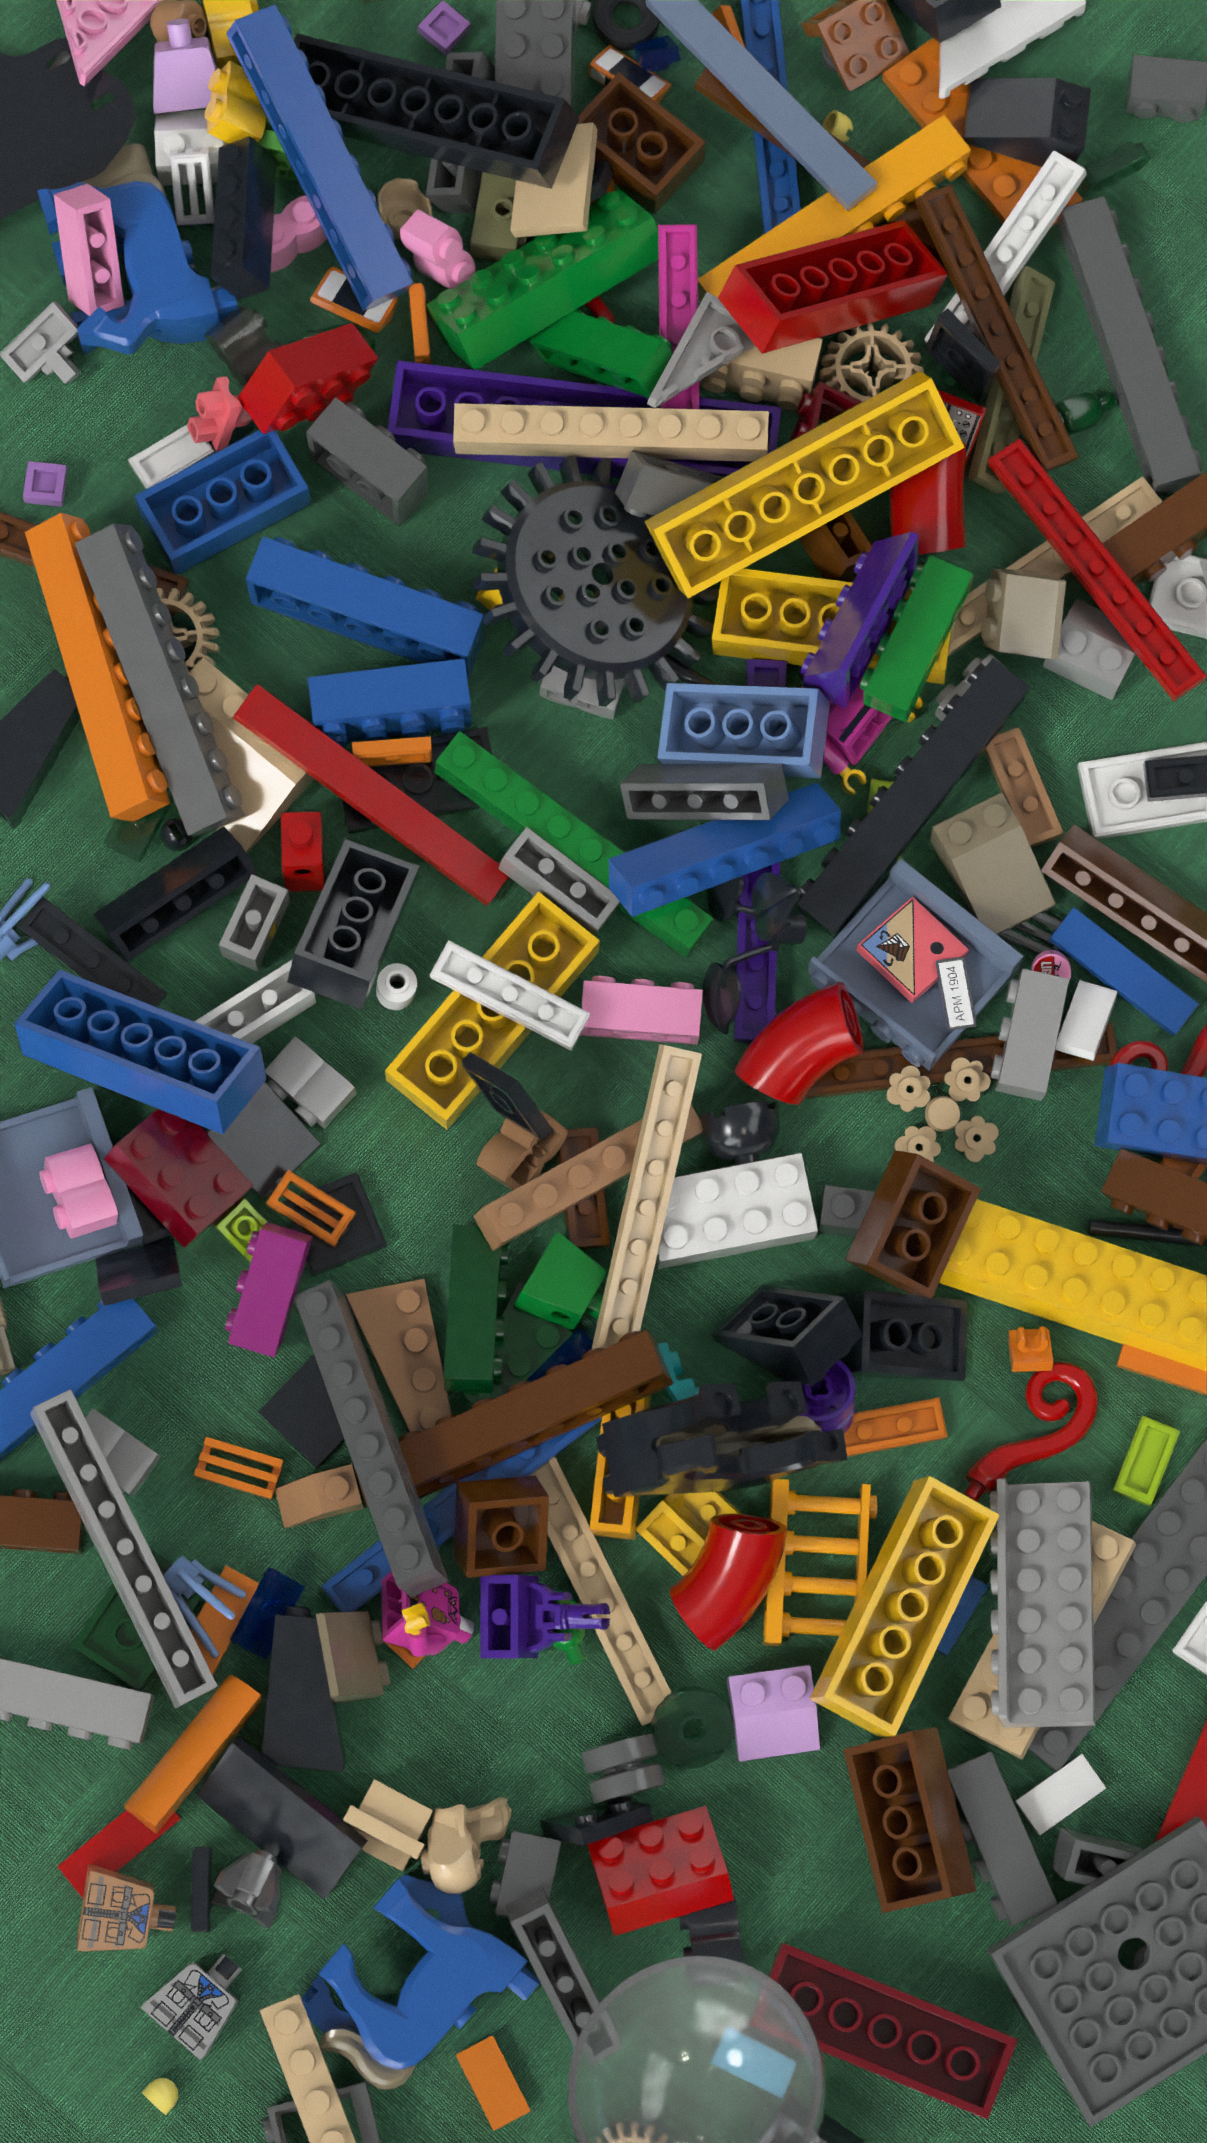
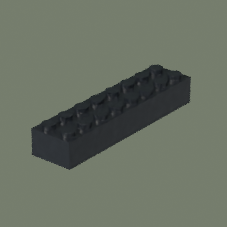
M296 34L294 43L297 49L302 50L309 64L308 71L314 83L323 90L326 98L325 106L331 118L339 123L344 137L552 189L579 121L578 116L564 98Z

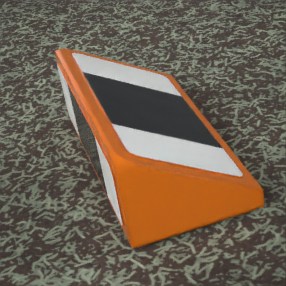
M610 45L588 65V76L603 86H606L619 72L658 104L671 88L669 82Z
M331 267L312 294L310 301L323 309L375 333H379L391 322L398 303V297L363 311L343 270Z

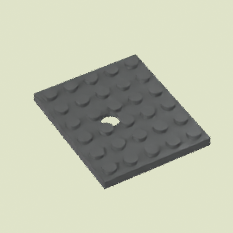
M1197 1816L987 1949L1082 2117L1090 2127L1207 2053V1828L1203 1820ZM1130 1938H1140L1147 1945L1144 1953V1962L1135 1968L1122 1966L1118 1959L1120 1946Z

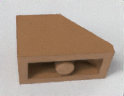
M352 1464L315 1473L275 1489L285 1529L364 1509Z

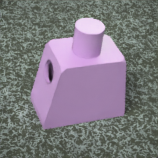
M188 19L168 21L169 41L158 42L154 46V114L206 108L211 100V90L208 89L209 80L214 71L218 69L208 37L192 38L190 21Z

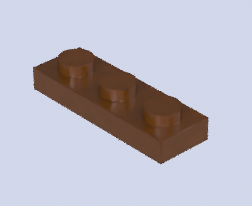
M597 1127L566 1129L568 1131L566 1139L557 1152L558 1164L560 1165L598 1144ZM604 1189L564 1211L566 1238L580 1250L607 1248L610 1245Z

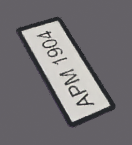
M964 957L937 960L935 964L947 1029L956 1030L975 1027L977 1023Z

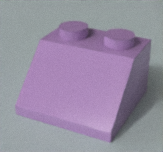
M810 1665L728 1677L726 1682L739 1762L820 1750L816 1702L809 1699L814 1690Z

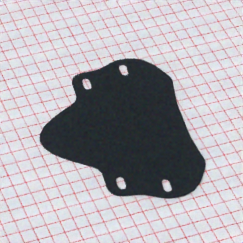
M57 38L24 56L13 57L0 52V219L38 200L37 190L68 187L103 172L128 140L135 123L134 103L122 82L100 70L85 86L79 83L67 38ZM64 52L69 54L70 58L67 62L54 69L46 67V62L51 58ZM107 93L114 94L115 98L111 103L98 110L91 108V102Z

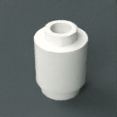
M395 963L386 966L380 972L377 980L376 995L379 1002L391 1010H401L409 1006L415 997L417 988L415 973L403 964ZM397 981L404 986L401 989H395L390 985V982Z

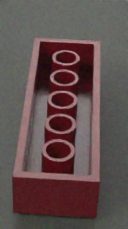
M780 1943L750 2020L751 2023L987 2120L1018 2040L784 1943Z

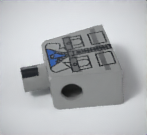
M224 1953L208 1972L196 1962H192L141 2006V2009L198 2059L203 2060L210 2052L239 2002V1999L227 1990V1987L242 1969Z

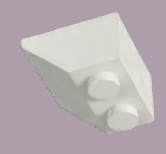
M205 110L174 111L156 114L154 129L155 158L158 179L162 186L173 185L170 150L177 149L178 153H185V149L201 152V148H209L212 183H217L219 147L225 146L228 143L208 134L207 119L204 118ZM201 162L195 163L196 183L203 184ZM179 163L181 185L188 184L187 164Z

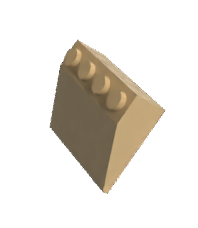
M203 657L189 674L198 684L200 703L204 712L212 720L214 739L218 748L227 759L228 768L226 770L232 785L238 789L242 798L241 808L244 817L224 827L242 845L247 854L281 817V813H284L311 784L314 778L232 718L248 694ZM156 755V758H157V761H158V764H159L160 771L163 773V770H162L161 765H160V763H159L158 757H157V755Z

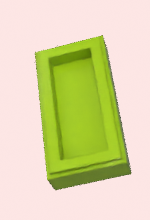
M1142 1416L1112 1491L1150 1507L1180 1431Z

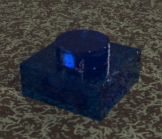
M669 35L633 46L635 59L645 71H662L669 68L670 63L681 60L678 46Z

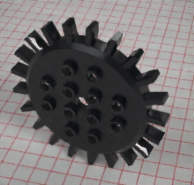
M567 456L559 464L563 484L556 486L543 463H538L527 473L538 493L534 499L514 479L500 492L519 512L515 518L492 505L481 519L504 534L502 542L481 537L472 548L473 554L497 561V572L481 573L472 581L473 589L484 591L499 590L503 604L496 605L482 618L485 625L498 624L506 619L511 620L519 634L513 636L508 641L502 652L508 658L520 653L528 644L540 655L541 659L534 666L530 678L535 683L546 677L552 671L553 666L567 672L563 698L573 699L581 691L584 678L596 680L599 706H608L616 699L614 680L624 679L633 703L641 702L650 694L642 674L647 669H649L665 691L667 683H675L679 678L664 656L670 653L687 668H690L699 660L702 655L685 642L681 636L686 631L704 639L713 632L714 624L692 614L691 610L693 604H711L718 598V589L708 587L690 598H687L679 590L644 522L654 515L646 514V517H638L624 509L623 503L615 493L617 486L610 485V459L602 458L594 466L592 472L593 481H582L576 456ZM603 512L611 516L612 522L604 518ZM568 515L576 519L577 525L569 521ZM647 546H649L652 549L655 556L651 555L647 551ZM612 549L620 553L621 559L613 555ZM577 552L585 556L586 562L581 561L577 557ZM541 555L548 557L551 564L544 563ZM593 568H599L606 573L608 577L607 585H601L594 580L592 576ZM655 583H660L664 588V592H660L656 588ZM621 586L627 588L630 595H625L621 591ZM585 589L592 591L595 598H590L586 594ZM550 592L558 595L559 602L551 598ZM630 622L638 627V632H634L630 628ZM594 626L602 629L603 636L596 633Z

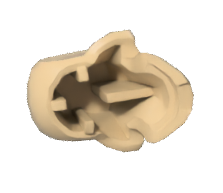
M499 1797L488 1804L469 1809L463 1804L441 1809V1807L434 1808L432 1825L428 1829V1849L422 1850L421 1862L424 1874L431 1875L437 1889L447 1894H460L471 1889L480 1880L481 1869L484 1867L483 1859H479L481 1855L480 1845L483 1841L504 1838L511 1817V1808L507 1803L508 1798Z

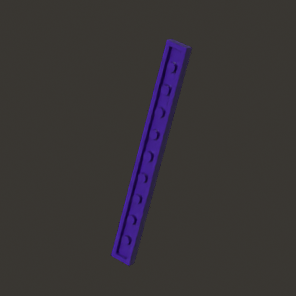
M748 659L746 686L786 687V661ZM780 862L742 876L744 889L738 899L741 904L753 908L752 894L756 881L763 873H774L779 876ZM738 912L736 955L766 945L767 941L761 940L756 933L754 916ZM768 951L736 963V972L741 983V999L734 1017L733 1042L751 1043L758 1033L775 1017L777 951Z

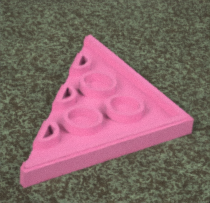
M56 0L81 85L85 86L150 21L152 12L162 0Z

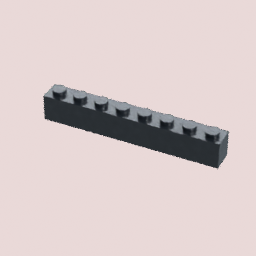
M994 658L991 659L987 666L980 663L967 679V682L971 684L962 697L956 693L942 711L947 715L938 727L933 724L930 725L918 741L922 746L913 758L907 755L895 769L894 774L898 778L889 789L883 785L869 803L874 807L865 819H862L860 816L855 819L845 833L849 838L840 850L834 847L822 861L820 866L824 868V871L816 881L809 878L800 888L802 892L798 897L800 901L797 903V909L833 938H836L1029 695L1030 686Z

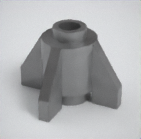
M263 1850L245 1853L242 1857L221 1870L214 1884L217 1891L211 1903L216 1907H232L241 1913L251 1915L263 1928L270 1929L277 1915V1903L280 1898V1875L282 1870L277 1865V1858Z

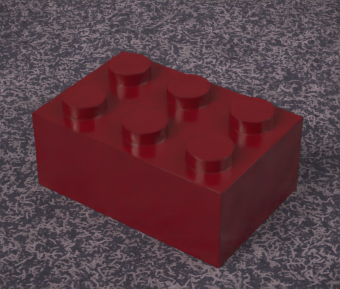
M160 1109L155 1110L121 1139L104 1158L108 1165L184 1248L217 1221L254 1186L200 1125Z

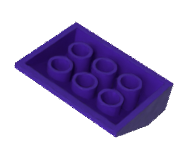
M908 532L875 541L869 553L865 551L861 553L854 568V573L858 575L852 586L846 584L843 587L836 602V606L840 608L834 620L828 618L825 621L818 636V640L822 641L816 654L810 652L802 665L800 673L804 675V688L819 689L828 701L845 709L847 708L878 649L882 637L893 621V616L902 598H905L910 588L909 584L917 567L918 534Z

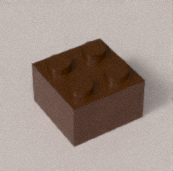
M536 1475L456 1483L454 1558L466 1578L546 1570L549 1495Z

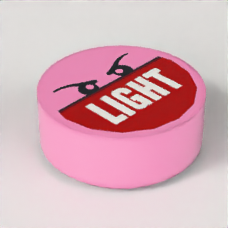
M1047 950L1041 952L1032 963L1031 971L1070 980V962L1059 951Z

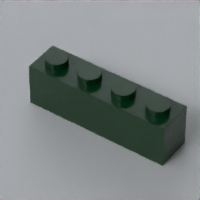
M453 1224L444 1363V1390L493 1393V1379L501 1380L502 1355H495V1342L504 1340L505 1317H497L498 1302L506 1303L507 1279L499 1278L500 1264L508 1265L509 1242L493 1251L478 1225Z

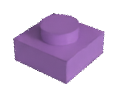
M443 0L418 25V33L445 56L471 31V23Z
M28 461L23 492L24 503L63 507L68 473L67 466Z

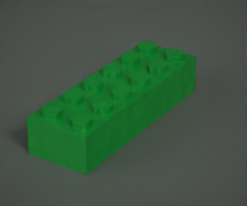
M619 188L613 192L606 193L597 202L590 205L587 231L538 235L531 242L517 250L506 253L501 260L486 269L476 271L468 280L453 289L443 291L436 299L426 304L441 340L472 370H477L658 260L657 225L651 214Z

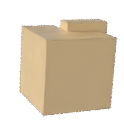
M374 1779L359 1809L350 1805L343 1821L352 1825L351 1827L368 1840L362 1849L363 1851L404 1872L411 1857L418 1860L426 1846L420 1840L432 1819L433 1810Z

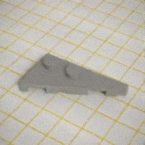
M706 292L647 402L648 405L657 408L755 347L754 343L723 306L718 297Z

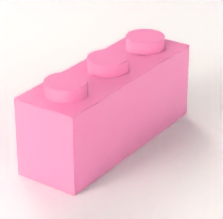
M89 184L54 194L68 301L89 316L99 306L106 312L124 306L110 198Z
M594 976L592 981L584 980L582 1009L589 1012L590 1017L580 1036L698 1045L703 990L694 989L695 986L693 984L674 982L671 983V987L655 986L654 981L647 979H634L631 981V984L615 983L616 979L608 976Z

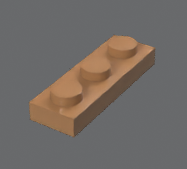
M1018 727L996 735L984 752L1000 791L1021 824L1030 847L1033 848L1062 837V828L1020 728Z

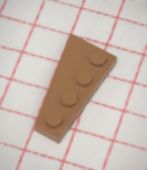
M425 1279L345 1294L409 1432L427 1430L435 1426L436 1421L440 1418L451 1415L447 1391L444 1390V1375Z

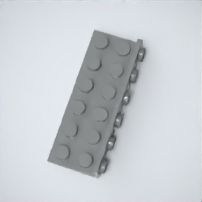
M1005 1478L997 1479V1491H991L990 1508L1000 1515L997 1520V1530H992L990 1535L992 1555H997L998 1570H991V1591L993 1595H998V1610L991 1611L992 1634H998V1650H992L991 1652L993 1675H998V1690H992L991 1696L993 1715H999L1004 1728L1095 1725L1091 1484L1087 1481L1008 1485Z

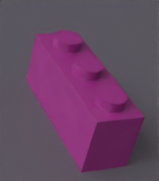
M268 1222L260 1228V1232L253 1231L247 1248V1254L253 1255L249 1270L242 1269L236 1287V1292L242 1294L238 1308H231L225 1330L231 1332L228 1344L270 1357H275L282 1347L295 1301L294 1296L298 1291L313 1236Z

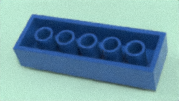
M262 537L246 577L251 604L420 664L465 658L467 680H469L485 639L484 621L482 619L484 614L479 613L477 607L460 601L456 605L442 600L443 597L440 594L429 589H421L419 592L405 587L406 584L402 580L392 576H384L382 579L369 574L365 567L355 563H347V566L332 561L331 556L318 550H311L310 553L297 549L296 545L291 541L281 537H274L273 540Z
M58 970L14 1023L24 1056L221 1134L226 1132L266 1081L265 1068L259 1046L62 970Z

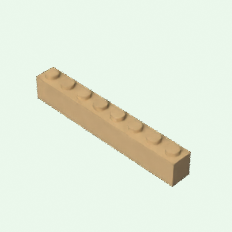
M455 403L453 443L456 454L556 457L575 455L576 457L629 458L633 450L660 459L754 462L767 455L769 411Z

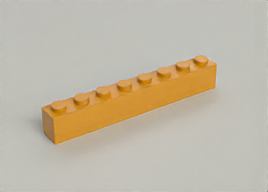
M942 115L864 168L877 182V189L850 211H847L827 192L698 278V299L702 301L706 292L718 297L731 271L737 264L875 228L876 225L885 219L888 222L895 220L906 210L905 206L917 199V197L935 191L936 185L946 178L952 181L964 173L967 169L966 165L971 149L947 117Z

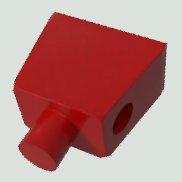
M321 812L281 813L282 870L285 889H288V892L322 891L325 885L324 826ZM300 869H307L312 872L307 874H298L294 871Z

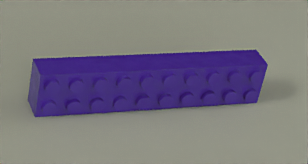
M397 361L388 430L394 435L395 442L405 450L412 448L420 454L534 467L542 462L546 469L560 471L559 464L566 457L456 454L453 443L455 403L620 408L654 407L647 404L649 398L617 387ZM699 398L700 410L769 411L767 454L776 450L781 407ZM576 457L580 473L592 474L594 466L602 458ZM607 458L611 462L610 477L621 478L629 458ZM664 459L723 477L753 462Z

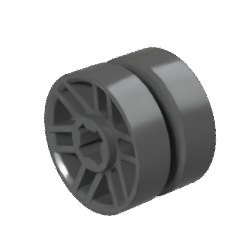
M653 1733L621 1740L581 1753L586 1774L604 1772L605 1775L589 1783L594 1804L637 1794L667 1784L661 1764L643 1765V1761L658 1754Z

